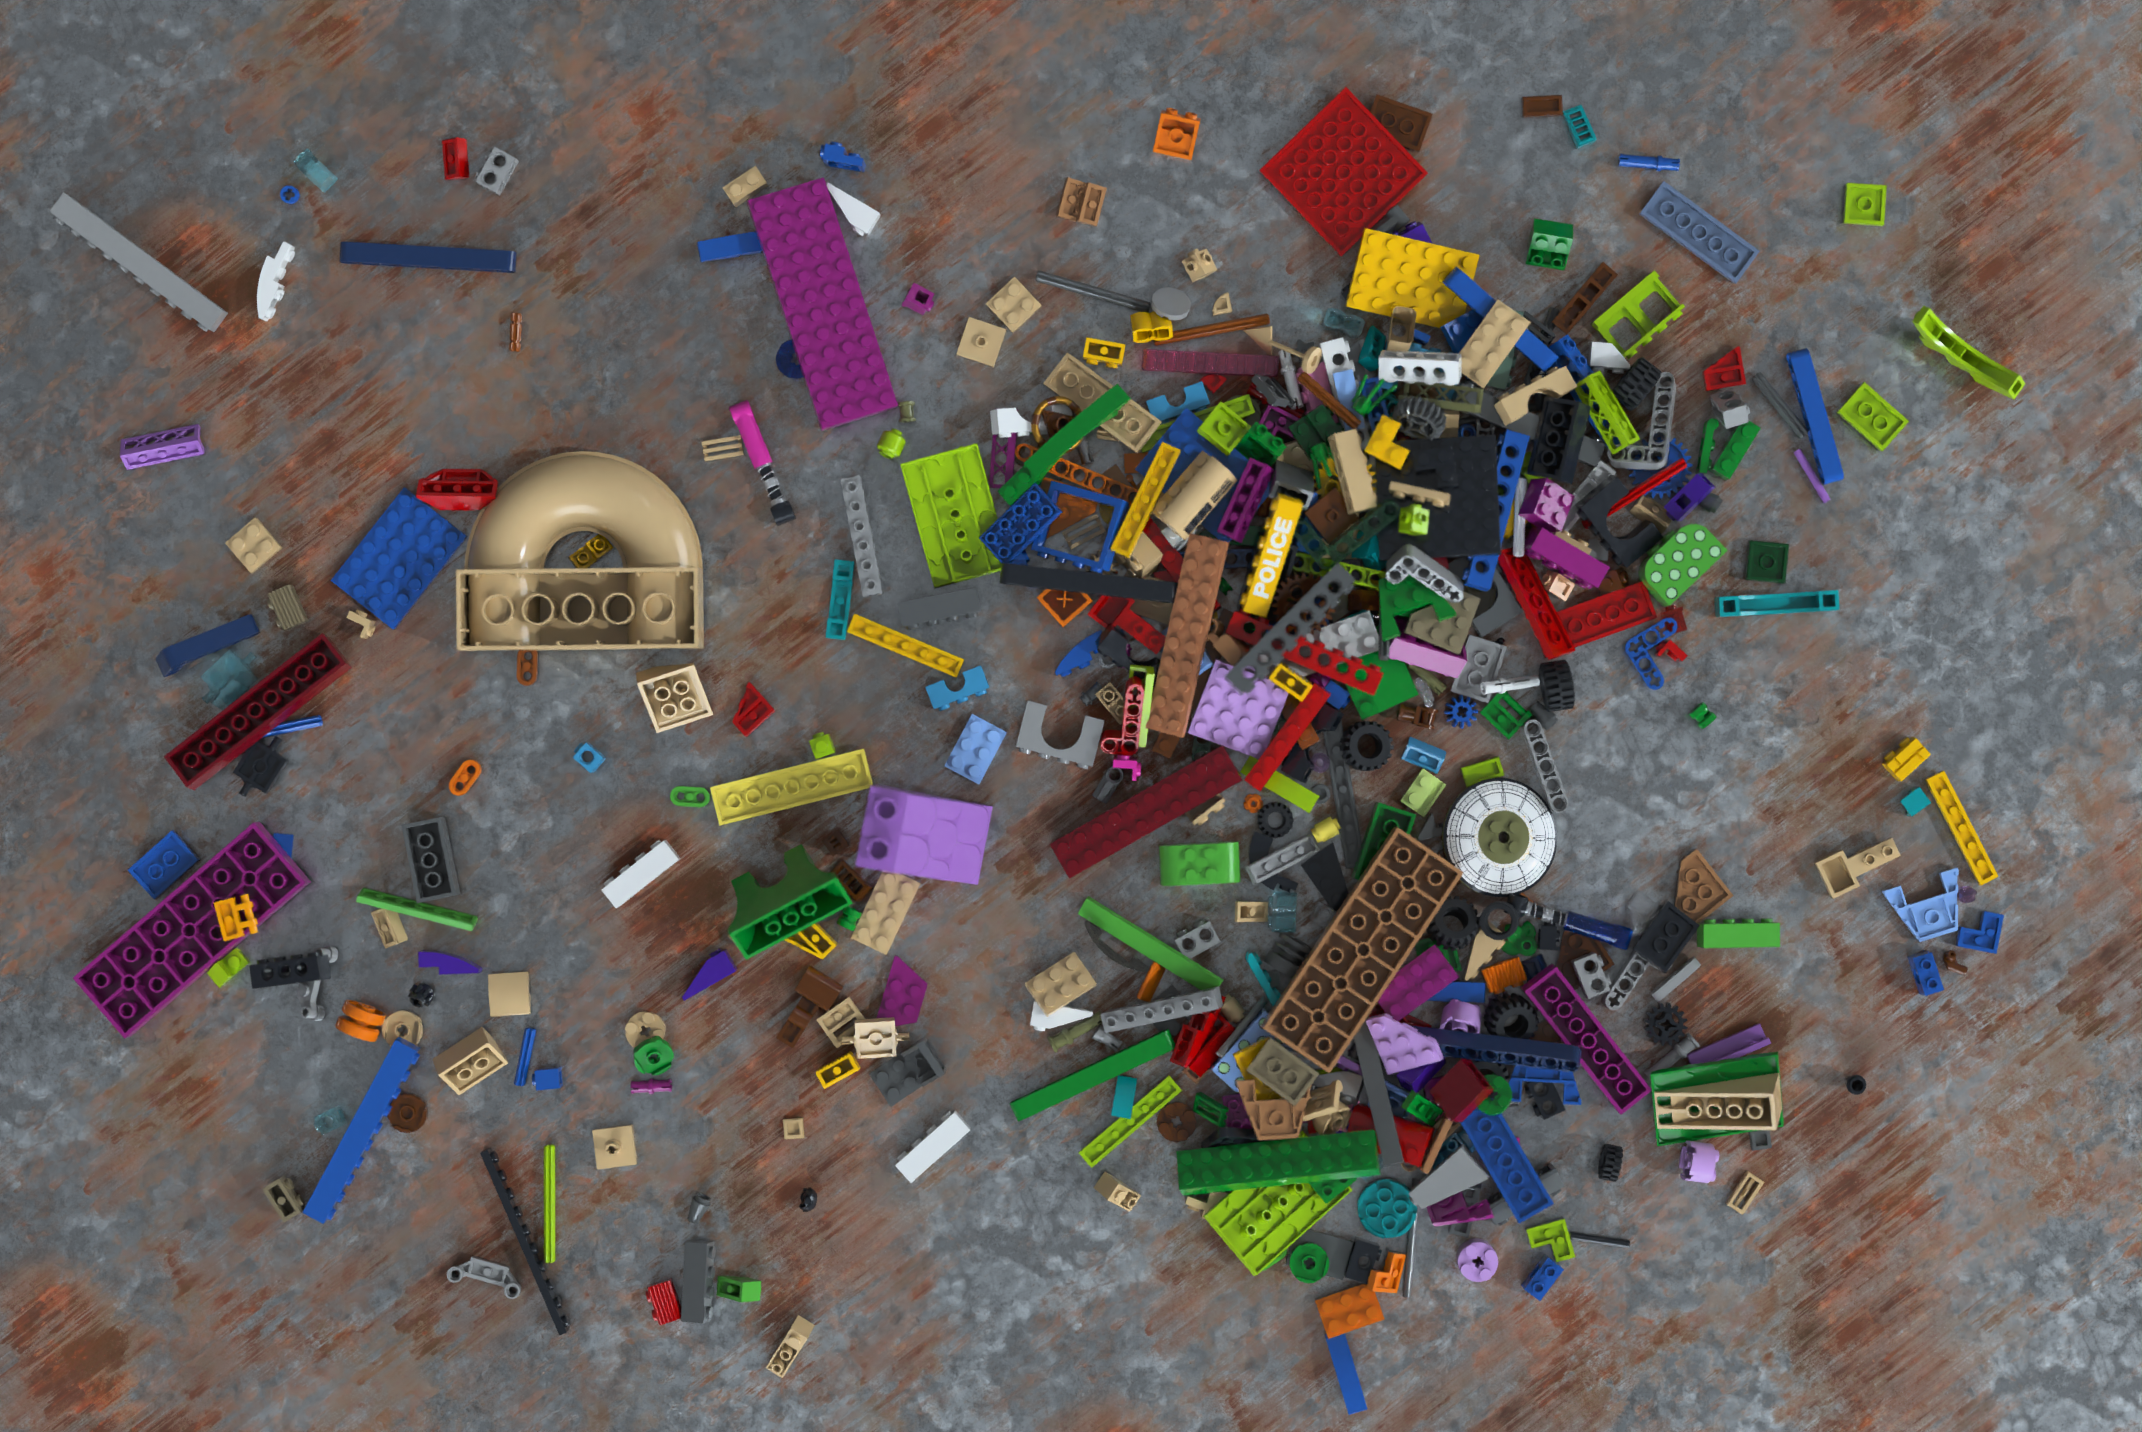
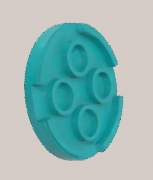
M1389 1178L1379 1179L1370 1183L1362 1191L1358 1200V1215L1364 1228L1380 1238H1394L1405 1234L1412 1227L1417 1216V1206L1409 1199L1410 1189L1402 1182Z

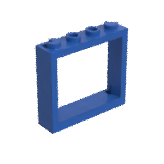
M1051 481L1047 495L1055 504H1057L1059 494L1064 493L1115 507L1099 562L1044 547L1050 525L1033 541L1031 550L1038 552L1037 556L1046 559L1050 555L1055 557L1057 562L1066 564L1068 560L1073 562L1072 566L1084 569L1086 565L1091 567L1090 571L1101 573L1102 570L1109 572L1115 554L1110 548L1125 520L1130 503L1115 497Z

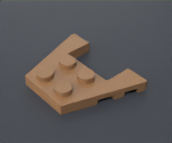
M1254 1079L1235 1080L1257 1140L1299 1137L1311 1086L1297 1105L1294 1106L1285 1098L1256 1100Z

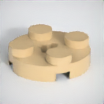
M400 1010L391 1014L384 1021L382 1035L390 1047H392L395 1039L399 1036L417 1045L423 1035V1025L420 1017L413 1012ZM402 1025H405V1028L408 1029L404 1036L398 1031V1028H401Z
M648 1011L638 1012L629 1019L625 1027L626 1038L634 1048L642 1041L654 1036H660L664 1040L666 1032L665 1023L655 1013ZM642 1026L651 1029L649 1031L650 1036L641 1034Z

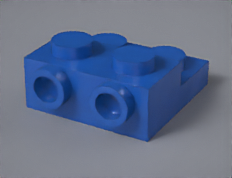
M838 142L821 145L820 157L825 166L865 172L866 164L864 159L860 158L861 155L849 153L847 156L845 147H842V144Z

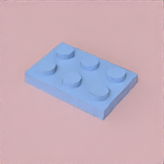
M972 714L944 766L980 784L1007 732Z

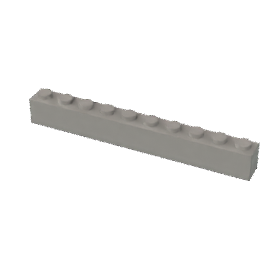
M63 192L49 211L55 215L53 219L59 224L64 225L66 223L70 226L69 231L77 237L81 235L87 239L85 243L90 247L101 249V255L110 261L112 259L118 262L117 266L126 273L128 271L134 274L133 278L142 285L145 282L151 286L149 290L157 296L163 295L166 298L165 302L173 308L178 306L182 309L181 314L189 320L192 318L197 320V326L207 332L209 329L215 332L227 316L228 312L70 195Z

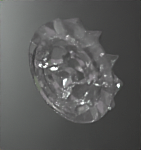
M1421 677L1415 679V686L1424 705L1428 708L1432 707L1434 697L1426 680H1422Z

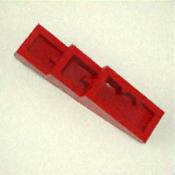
M1221 995L1224 1004L1226 997ZM1222 1007L1217 1010L1193 1014L1189 1025L1183 1024L1170 1062L1184 1068L1188 1067L1207 1039Z

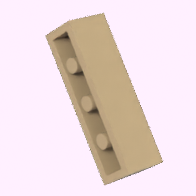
M1357 430L1344 431L1328 437L1348 515L1377 507V496L1372 490V477L1367 471V458L1362 452L1361 436L1357 434Z

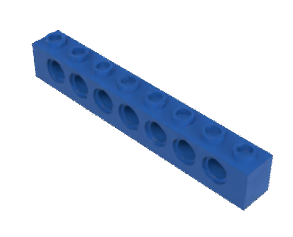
M1505 430L1502 434H1499L1496 444L1499 446L1496 453L1498 486L1504 491L1503 496L1498 495L1501 545L1530 437L1511 430ZM1506 448L1513 451V457H1508L1505 454ZM1501 467H1505L1508 470L1509 474L1507 477L1500 473ZM1499 555L1467 557L1469 564L1468 568H1464L1462 574L1463 585L1482 591L1490 590ZM1476 563L1483 565L1484 571L1482 573L1476 570Z

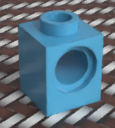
M589 742L585 744L580 743L574 750L576 754L573 758L590 773H594L606 759ZM586 751H590L593 754L590 762H586L583 758Z

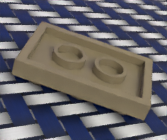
M1271 1037L1246 1069L1294 1106L1297 1105L1319 1075L1317 1071Z

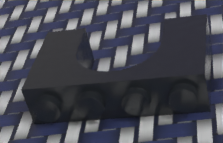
M1611 474L1576 503L1575 506L1578 509V516L1590 524L1589 530L1595 536L1598 535L1600 537L1601 546L1613 554L1612 560L1618 566L1622 565L1628 568L1659 542L1663 536L1655 525L1646 519L1624 536L1615 537L1609 532L1606 524L1609 510L1629 493L1621 480Z

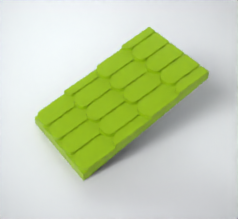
M978 444L968 445L900 464L934 588L1001 571L1002 563L979 539L998 518Z
M1302 1130L1300 1131L1298 1138L1308 1136ZM1309 1183L1234 1190L1223 1197L1203 1217L1248 1268L1251 1274L1256 1276L1348 1195L1352 1189L1348 1186L1328 1203L1322 1200Z

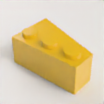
M818 923L785 939V941L822 960L838 945Z

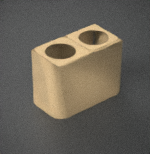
M1401 306L1393 309L1386 350L1409 351L1414 337L1416 311L1414 309ZM1393 326H1404L1406 329L1405 335L1401 337L1394 335L1392 332Z

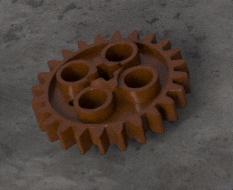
M1303 570L1301 576L1294 572V578L1292 579L1286 575V583L1280 580L1282 587H1276L1275 590L1278 594L1273 595V599L1276 601L1271 602L1272 607H1277L1272 610L1273 614H1278L1275 617L1276 622L1280 621L1287 614L1286 611L1289 607H1294L1320 581V574L1313 578L1312 571L1306 576ZM1328 585L1329 591L1332 589L1331 585ZM1294 588H1301L1299 595L1291 594ZM1290 598L1294 601H1286V599ZM1322 598L1314 600L1315 605H1320L1321 607L1325 605ZM1329 607L1324 612L1326 617L1320 623L1315 622L1311 626V634H1314V628L1321 631V624L1327 626L1325 620L1333 619L1329 612H1335V608L1331 609ZM1302 612L1300 614L1301 620H1310L1306 618L1307 612ZM1288 626V627H1287V628H1288V631H1287V632H1290L1292 629H1294V633L1297 632L1295 627H1293V626Z

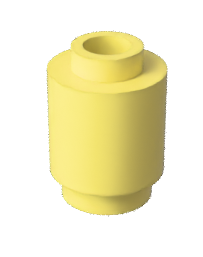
M1328 817L1315 824L1314 828L1310 830L1317 843L1321 841L1324 843L1340 834L1338 830L1341 829V826L1336 818Z

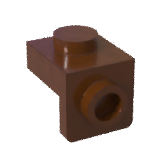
M1623 567L1606 573L1599 586L1601 596L1629 586V576Z

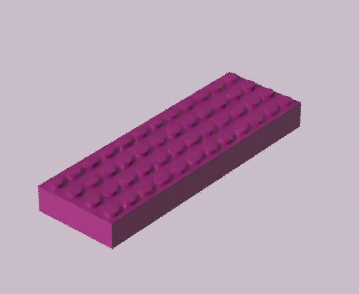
M824 177L748 200L747 206L820 430L825 431L897 408L898 403Z
M253 822L75 975L73 979L123 1038H128L250 935L249 927L243 928L245 936L224 941L214 902L235 897L238 905L242 904L240 896L248 894L250 901L253 902L254 907H252L254 918H257L258 924L256 926L258 928L311 881L261 822ZM244 909L239 910L241 922L247 921Z

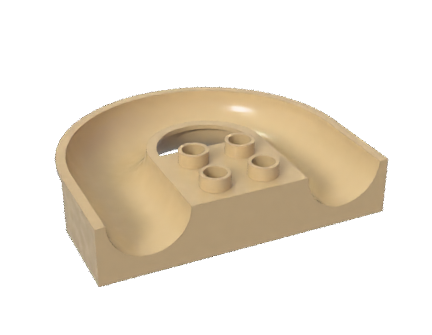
M587 451L566 452L540 459L523 467L497 488L496 499L479 512L468 539L464 570H456L457 650L704 649L702 552L696 529L687 510L674 492L656 475L636 463L615 455ZM578 531L595 532L606 537L618 550L623 564V568L544 569L547 555L553 545L562 537Z

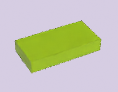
M1499 756L1460 768L1466 787L1482 780L1504 776Z

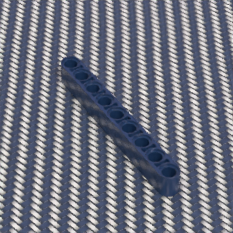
M340 242L339 262L359 265L516 273L517 252Z
M1411 1026L1426 1037L1430 1036L1436 1039L1444 1057L1565 1072H1575L1580 1067L1581 1049L1575 1045Z

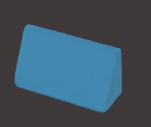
M1410 737L1401 759L1438 774L1445 759L1446 751Z

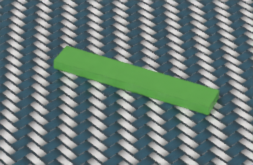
M362 888L356 900L358 903L469 931L473 930L478 920V917L475 915L423 902L417 903L415 900L368 888Z

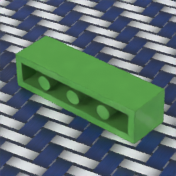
M1761 918V922H1754V919H1742V922H1735V919H1723V923H1716V919H1704V923H1697L1700 925L1697 929V947L1700 948L1780 947V923L1773 922L1772 918Z

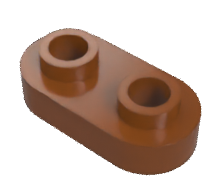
M537 650L518 651L516 676L518 682L522 685L530 686L537 680ZM527 652H530L532 654V658L530 660H527L525 658ZM526 672L531 674V678L528 680L524 677Z

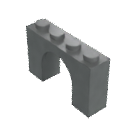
M1459 557L1448 564V570L1462 579L1464 568H1468L1469 560H1467V557ZM1476 563V570L1482 573L1484 571L1483 565ZM1497 564L1492 580L1496 590L1495 601L1488 610L1475 617L1471 623L1480 638L1523 612L1521 604L1510 592L1513 590L1511 585L1500 576L1502 571Z

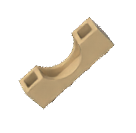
M1556 366L1547 372V376L1542 377V375H1539L1531 380L1532 384L1526 386L1524 383L1514 389L1515 393L1510 395L1507 392L1498 397L1499 401L1494 407L1504 425L1507 426L1528 413V400L1531 394L1542 393L1549 397L1560 398L1574 390L1577 385L1567 367L1564 366L1559 369Z

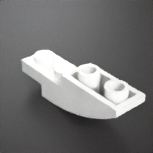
M284 241L275 259L269 256L266 257L259 277L257 310L259 318L266 322L274 316L276 311L274 307L277 301H280L285 291L283 289L285 286L279 284L278 281L279 279L282 280L285 276V267L288 262L292 261L295 255V247Z

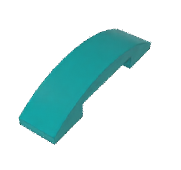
M834 560L832 591L825 638L846 639L853 586L854 561Z

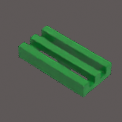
M1202 1092L1196 1093L1193 1112L1220 1128L1225 1127L1226 1123L1224 1120L1227 1119L1225 1113L1229 1111V1108Z

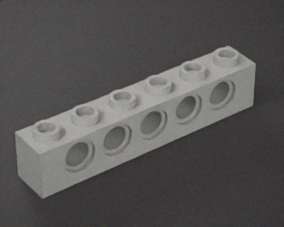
M859 475L840 479L863 597L884 594L862 478Z
M1218 986L1110 1009L1100 1015L1104 1032L1109 1033L1217 1010L1224 1005Z

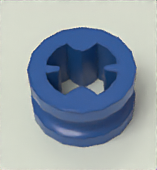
M285 186L280 191V197L285 203L294 204L299 200V191L293 186ZM292 189V193H295V196L287 200L288 197L285 196V193Z

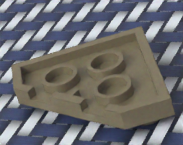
M1463 592V599L1457 603L1447 601L1456 611V616L1440 622L1432 605L1410 614L1403 633L1460 655L1480 598Z

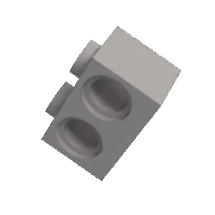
M494 147L493 150H489L485 157L486 163L483 168H479L475 177L479 185L500 196L519 161ZM504 157V164L496 166V160ZM489 175H495L493 183H486V178Z
M1733 388L1710 395L1713 413L1725 429L1749 422L1747 415L1750 414L1747 402H1743L1741 395L1737 394Z
M1202 919L1193 924L1195 928L1189 931L1183 929L1176 933L1177 937L1174 940L1183 955L1191 959L1221 942L1209 920L1204 921ZM1202 929L1210 930L1211 935L1208 939L1200 938L1199 933ZM1186 938L1193 940V946L1189 949H1185L1182 946V941Z
M1591 952L1571 960L1585 998L1590 999L1610 991L1609 985H1611L1608 974H1604L1602 970L1604 963L1600 955ZM1587 960H1592L1593 968L1586 971L1584 963ZM1594 979H1599L1601 982L1598 989H1593L1591 986Z

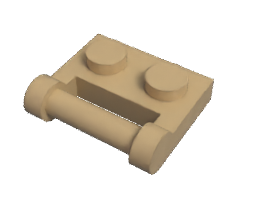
M849 996L819 1017L817 1021L835 1047L839 1048L842 1046V1036L846 1037L854 1034L855 1024L839 1036H836L834 1031L854 1017L857 1020L865 1019V1017Z
M1335 1080L1329 1085L1310 1090L1309 1100L1304 1111V1121L1338 1111L1340 1091L1343 1090L1340 1080Z

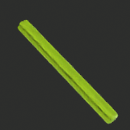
M552 1144L544 1146L545 1263L555 1262V1145Z

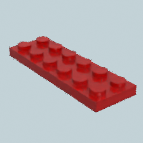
M1513 547L1501 550L1498 563L1503 568L1507 581L1512 586L1516 599L1521 604L1525 617L1529 620L1534 635L1538 638L1543 653L1547 656L1548 660L1576 651L1530 558L1525 554L1523 557H1514Z
M1642 581L1557 612L1574 648L1657 618L1647 587Z

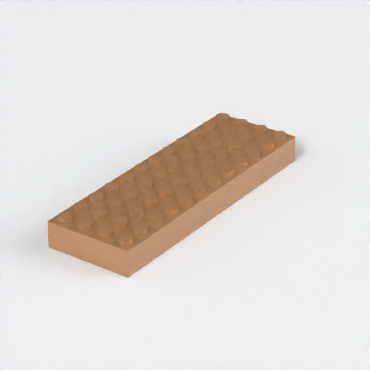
M1394 827L1260 1027L1330 1073L1464 872L1400 828Z

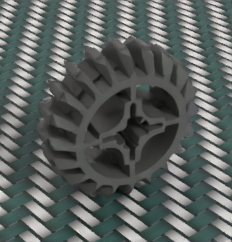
M1411 396L1410 398L1405 397L1397 403L1393 410L1392 420L1401 424L1398 431L1403 432L1404 436L1408 435L1411 439L1432 440L1433 438H1439L1444 431L1447 417L1444 415L1445 412L1440 410L1441 407L1435 405V402L1421 399L1420 396L1418 398Z

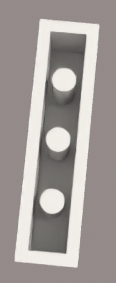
M660 840L656 841L650 846L652 850L649 853H641L635 858V864L631 867L627 864L619 871L621 875L616 879L612 876L603 883L605 887L602 889V892L615 908H619L681 859L667 840L662 842Z
M956 1110L952 1113L948 1111L940 1118L942 1122L937 1127L934 1124L926 1131L928 1134L922 1140L919 1137L911 1144L913 1148L908 1153L903 1151L896 1158L898 1162H896L895 1166L910 1183L970 1131L971 1127Z

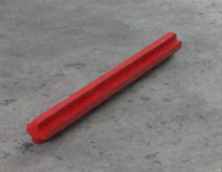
M1680 458L1629 490L1628 494L1611 507L1607 517L1687 467L1685 460ZM1582 520L1585 529H1589L1590 524L1586 520Z

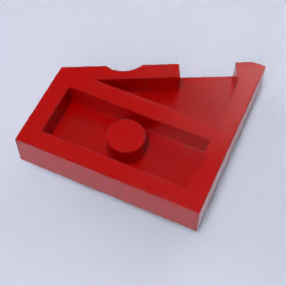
M1740 346L1731 350L1702 372L1705 391L1746 384Z
M751 682L746 686V692L739 703L738 712L735 713L732 721L745 737H748L776 711Z

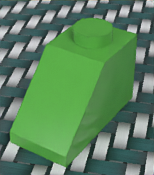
M718 1276L716 1296L738 1302L760 1301V1280L749 1277Z

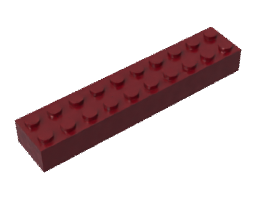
M322 633L163 757L184 785L189 789L195 790L345 674L352 666L333 641Z
M1221 745L1050 843V846L1070 879L1239 783L1243 778L1225 746Z

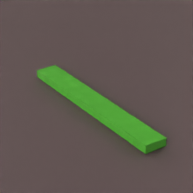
M1089 896L1078 912L1080 916L1200 990L1220 987L1223 979Z

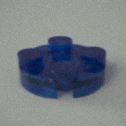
M788 340L780 346L776 354L777 367L782 374L790 379H802L803 374L800 365L790 362L793 358L792 355L796 353L792 341Z

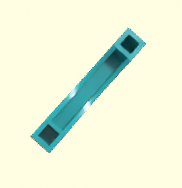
M1839 590L1714 598L1715 618L1840 610Z

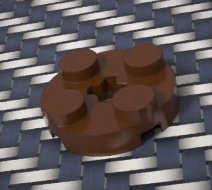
M1179 1101L1171 1102L1163 1106L1157 1115L1158 1130L1169 1141H1185L1195 1131V1114L1187 1104ZM1179 1116L1182 1124L1174 1127L1171 1119Z

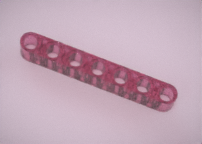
M1143 349L1142 370L1254 376L1258 374L1278 377L1279 356Z

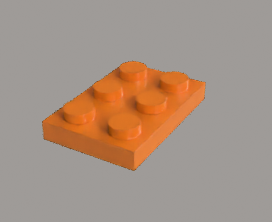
M1364 1283L1315 1300L1328 1339L1385 1320L1376 1293L1366 1289L1367 1284Z

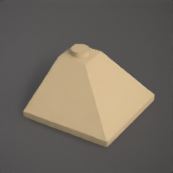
M694 663L656 666L636 673L637 685L657 733L713 715Z

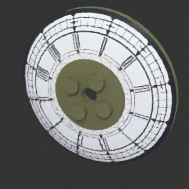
M1491 778L1469 786L1453 801L1443 823L1442 846L1446 861L1464 872L1459 879L1464 885L1486 896L1508 897L1509 893L1518 895L1529 890L1546 875L1556 853L1557 828L1548 804L1534 789L1517 780ZM1501 832H1505L1507 835L1505 843L1499 841L1498 836Z

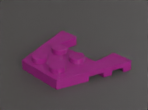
M1463 1191L1426 1207L1431 1222L1435 1227L1494 1217L1490 1204L1486 1199L1468 1207Z

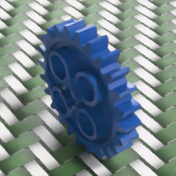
M1658 437V438L1655 440V442H1657V443H1660V442L1663 441V440H1661V437ZM1676 438L1669 444L1666 467L1680 458H1683L1686 463L1692 458L1691 456H1685L1688 449H1680L1683 444L1682 442L1678 445L1675 444ZM1643 439V440H1642V445H1643V446H1648L1649 442L1647 443V442ZM1635 455L1633 460L1641 459L1642 455ZM1655 456L1657 461H1660L1662 459L1659 456ZM1687 463L1685 469L1669 478L1670 482H1662L1661 485L1646 492L1644 496L1650 492L1652 499L1658 494L1660 500H1662L1663 494H1666L1668 498L1671 497V491L1677 494V488L1682 489L1684 487L1682 482H1689V479L1685 476L1692 475V472L1687 470V468H1691L1693 464ZM1627 469L1633 471L1628 476L1629 478H1635L1632 485L1640 484L1661 471Z

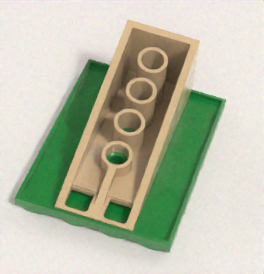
M1778 1052L1747 1055V1057L1721 1059L1715 1062L1683 1065V1067L1651 1071L1657 1146L1758 1130H1777V1127L1784 1126Z

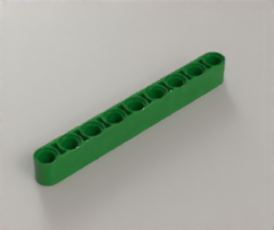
M1169 1029L1163 1030L1030 1092L1009 1104L1017 1121L1024 1120L1173 1050L1176 1043Z

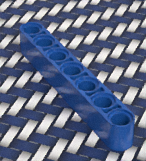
M1455 267L1442 281L1483 319L1496 302L1458 267ZM1527 328L1514 345L1515 348L1544 373L1559 358Z
M1807 348L1787 353V363L1805 427L1808 429L1807 434L1820 480L1823 485L1843 480V469L1810 352Z

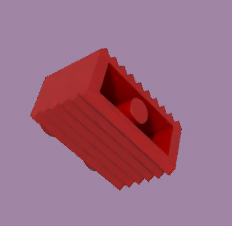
M669 1278L650 1284L647 1287L648 1291H645L648 1302H652L654 1307L652 1310L654 1321H658L659 1325L681 1319L682 1307L673 1279Z

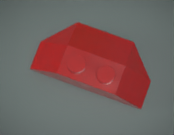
M441 469L426 478L419 479L416 498L439 510H481L496 499L498 480L482 469Z

